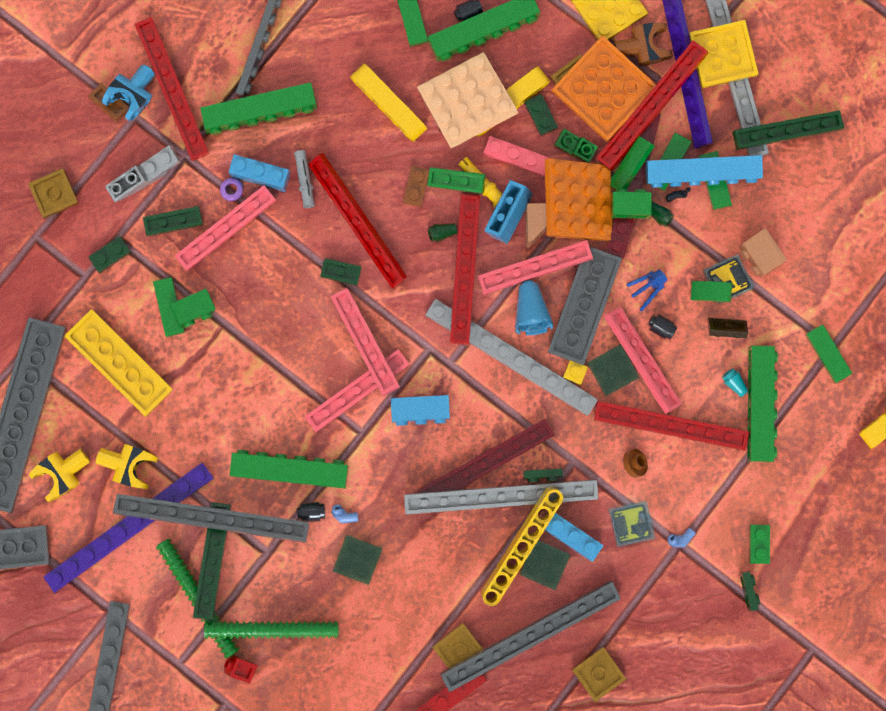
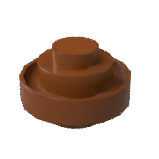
M632 449L624 454V469L630 476L638 478L646 474L648 462L640 450Z

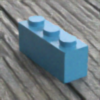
M235 154L229 169V174L233 178L261 186L265 185V187L286 192L291 175L288 169Z
M510 180L484 231L492 238L508 244L533 193L526 186Z
M449 395L391 398L392 423H396V426H406L408 422H415V425H425L427 421H434L435 424L446 423V420H450Z
M556 513L545 529L546 532L591 562L594 561L604 546Z

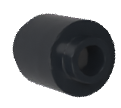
M468 0L456 5V10H454L457 21L461 20V22L483 13L479 0Z
M659 313L656 316L653 315L647 324L650 326L649 330L664 339L670 340L677 330V326L674 325L673 321Z
M319 502L301 503V507L297 508L298 519H302L303 522H318L321 519H325L324 504H319Z

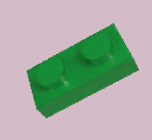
M749 525L750 564H770V525Z

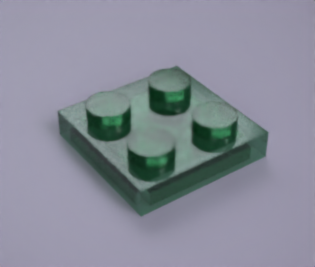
M621 344L587 362L605 397L640 378Z
M346 535L333 572L369 585L383 548Z
M537 541L525 560L519 575L556 590L570 554Z

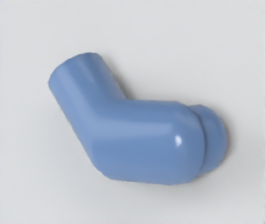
M339 504L332 507L331 513L340 523L359 522L358 512L347 513Z
M688 528L683 535L671 534L668 537V544L672 547H685L696 533Z

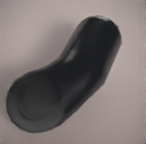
M687 187L685 191H674L668 194L666 201L671 202L677 198H686L691 188Z

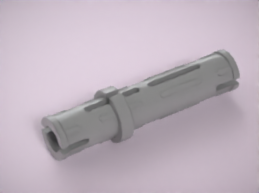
M299 150L294 153L300 183L298 189L302 195L303 208L315 207L312 192L314 186L311 185L306 151Z

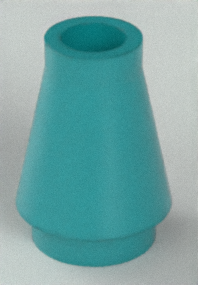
M734 368L728 370L721 377L724 380L723 383L737 393L739 397L744 396L749 391L739 371H735Z

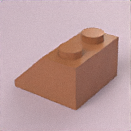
M530 203L526 206V248H530L547 231L546 203Z
M766 228L740 246L741 255L745 260H749L752 265L751 270L756 276L759 275L760 278L787 261Z

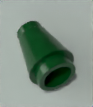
M651 201L652 218L660 226L667 227L675 216L672 210Z
M455 223L432 224L431 227H428V235L431 242L435 241L438 243L457 234Z

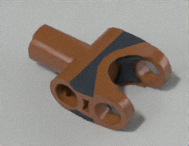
M647 23L631 28L633 38L614 41V46L626 57L637 55L639 66L656 64L673 57L672 50L659 49L653 43L655 36L668 30L666 23Z

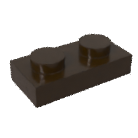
M708 318L709 336L747 338V321Z

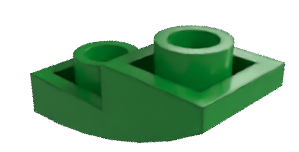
M566 129L561 130L553 145L586 163H590L598 146L585 138H579Z
M692 281L690 300L731 302L733 283Z

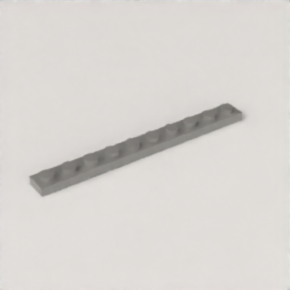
M705 0L712 27L732 23L726 0ZM748 78L728 82L740 128L761 125ZM767 145L746 148L748 156H765L769 154Z
M435 299L425 316L450 331L452 309ZM471 321L470 344L584 415L588 416L598 399Z
M597 480L404 494L405 514L533 505L537 503L544 490L548 487H556L562 493V502L597 500ZM552 492L549 495V501L557 499L556 492Z

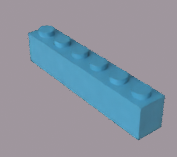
M762 155L645 161L646 184H651V188L663 187L662 183H670V187L682 186L681 182H689V186L701 185L700 181H708V185H716L721 180H727V184H737L738 180L746 179V183H757V179L763 178Z

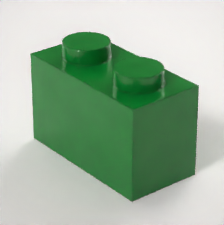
M617 189L611 195V218L649 219L651 216L652 192H647L645 189H637L635 192H627V189Z
M207 289L173 302L169 307L179 328L182 326L185 328L191 327L196 324V320L201 318L203 321L213 317L212 313L216 310Z

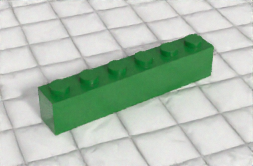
M511 0L428 36V43L436 61L442 60L444 62L451 59L452 55L456 53L463 54L467 52L472 46H482L487 42L486 40L491 38L498 39L509 30L514 32L520 29L523 24L527 23L529 25L536 22L540 16V10L535 0Z
M311 82L200 107L204 128L207 134L210 133L211 135L220 134L222 130L226 129L230 131L238 130L240 126L244 125L255 126L259 124L258 122L265 120L266 122H273L283 116L291 118L300 112L308 114L317 109Z
M750 346L748 348L749 435L747 441V462L771 463L774 462V458H777V447H774V439H777V428H774V420H777V408H774V401H777L778 396L777 389H775V382H777L778 378L775 363L778 360V353L775 351V346Z
M237 450V453H232L229 476L346 489L349 466L344 465L345 461L341 460L325 463L326 459L322 458L306 461V457L303 456L287 459V455L284 454L268 457V453L256 452V455H249V451Z

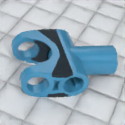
M141 65L130 80L122 74H118L105 92L102 103L108 106L118 99L127 101L130 109L125 119L128 121L134 120L145 109L152 98V94L146 91L145 88L153 79L155 73L148 66Z

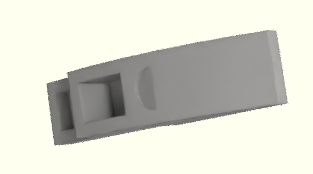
M168 145L139 166L135 165L105 187L114 202H118L168 174V170L181 161L172 146Z

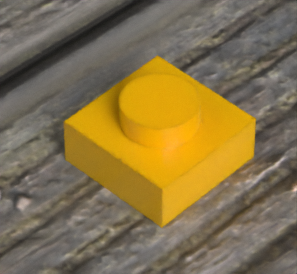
M569 361L563 378L581 385L588 367Z

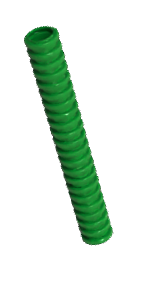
M166 539L157 545L156 550H159V555H162V559L166 560L165 564L169 565L168 569L172 570L173 576H176L175 580L179 581L178 585L182 586L181 590L186 592L185 596L189 597L188 601L192 602L191 606L193 607L195 606L198 588L197 580L193 579L194 575L190 574L191 571L187 569V564L184 565V559L181 560V555L177 554L178 550L174 549L175 545L171 544L172 540ZM214 611V623L220 621V617L216 616V611ZM214 637V642L218 643L217 647L221 648L220 652L225 654L224 658H228L239 651L240 648L235 646L236 642H233L230 637L226 639Z
M205 621L204 623L205 639H208V637H211V639H214V637H217V639H220V637L224 639L230 637V639H233V637H236V639H239V637H242V639H245V637H248V639H251V637L255 639L258 637L261 639L267 637V639H270V637H273V639H276V637H279V639H282V637L286 639L288 637L292 639L294 637L298 639L310 637L312 639L313 637L325 638V636L337 638L339 634L337 621H334V623H331V621H328V623H325V621H322V623H319V621H316V623H313V621H310V623H307V621L303 623L301 621L297 623L291 621V623L285 621V623H282V621H279V623H276V621H273V623H270V621H267V623H264V621H261V623H258V621L254 623L251 621L245 623V621H242V623H239V621H236V623H233V621H230V623H227V621H224V623L220 621L208 623V621Z

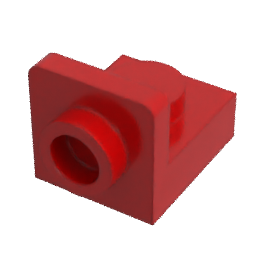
M231 655L224 664V673L229 677L250 684L257 665Z

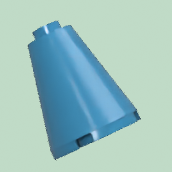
M532 280L524 281L519 286L515 332L520 335L521 332H526V335L546 333L547 328L553 329V321L540 288Z

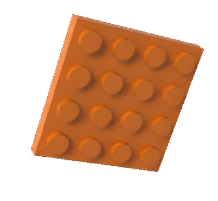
M602 35L551 91L607 142L628 120L656 84Z
M551 158L545 159L547 236L597 241L611 240V171L605 165Z

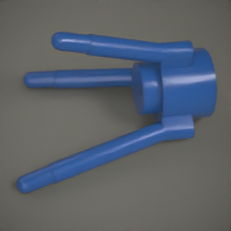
M659 269L627 283V287H630L648 279L647 284L631 295L632 298L650 286L655 289L641 306L640 311H643L658 292L665 288L663 284L668 280Z

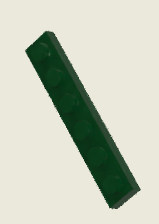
M838 110L734 130L732 134L736 150L841 131L844 129L841 112Z
M211 503V508L231 511V504ZM207 528L193 619L213 621L227 531Z

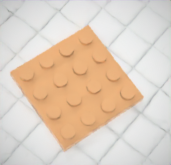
M484 52L417 87L450 148L518 114L515 105Z

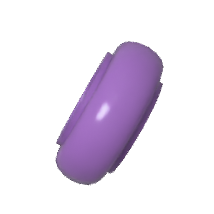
M228 178L221 183L220 194L225 200L236 201L242 196L243 186L239 180ZM229 185H235L237 191L235 194L230 195L227 194L226 188Z

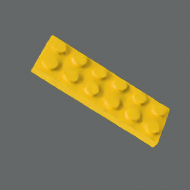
M92 309L64 336L145 417L173 391Z

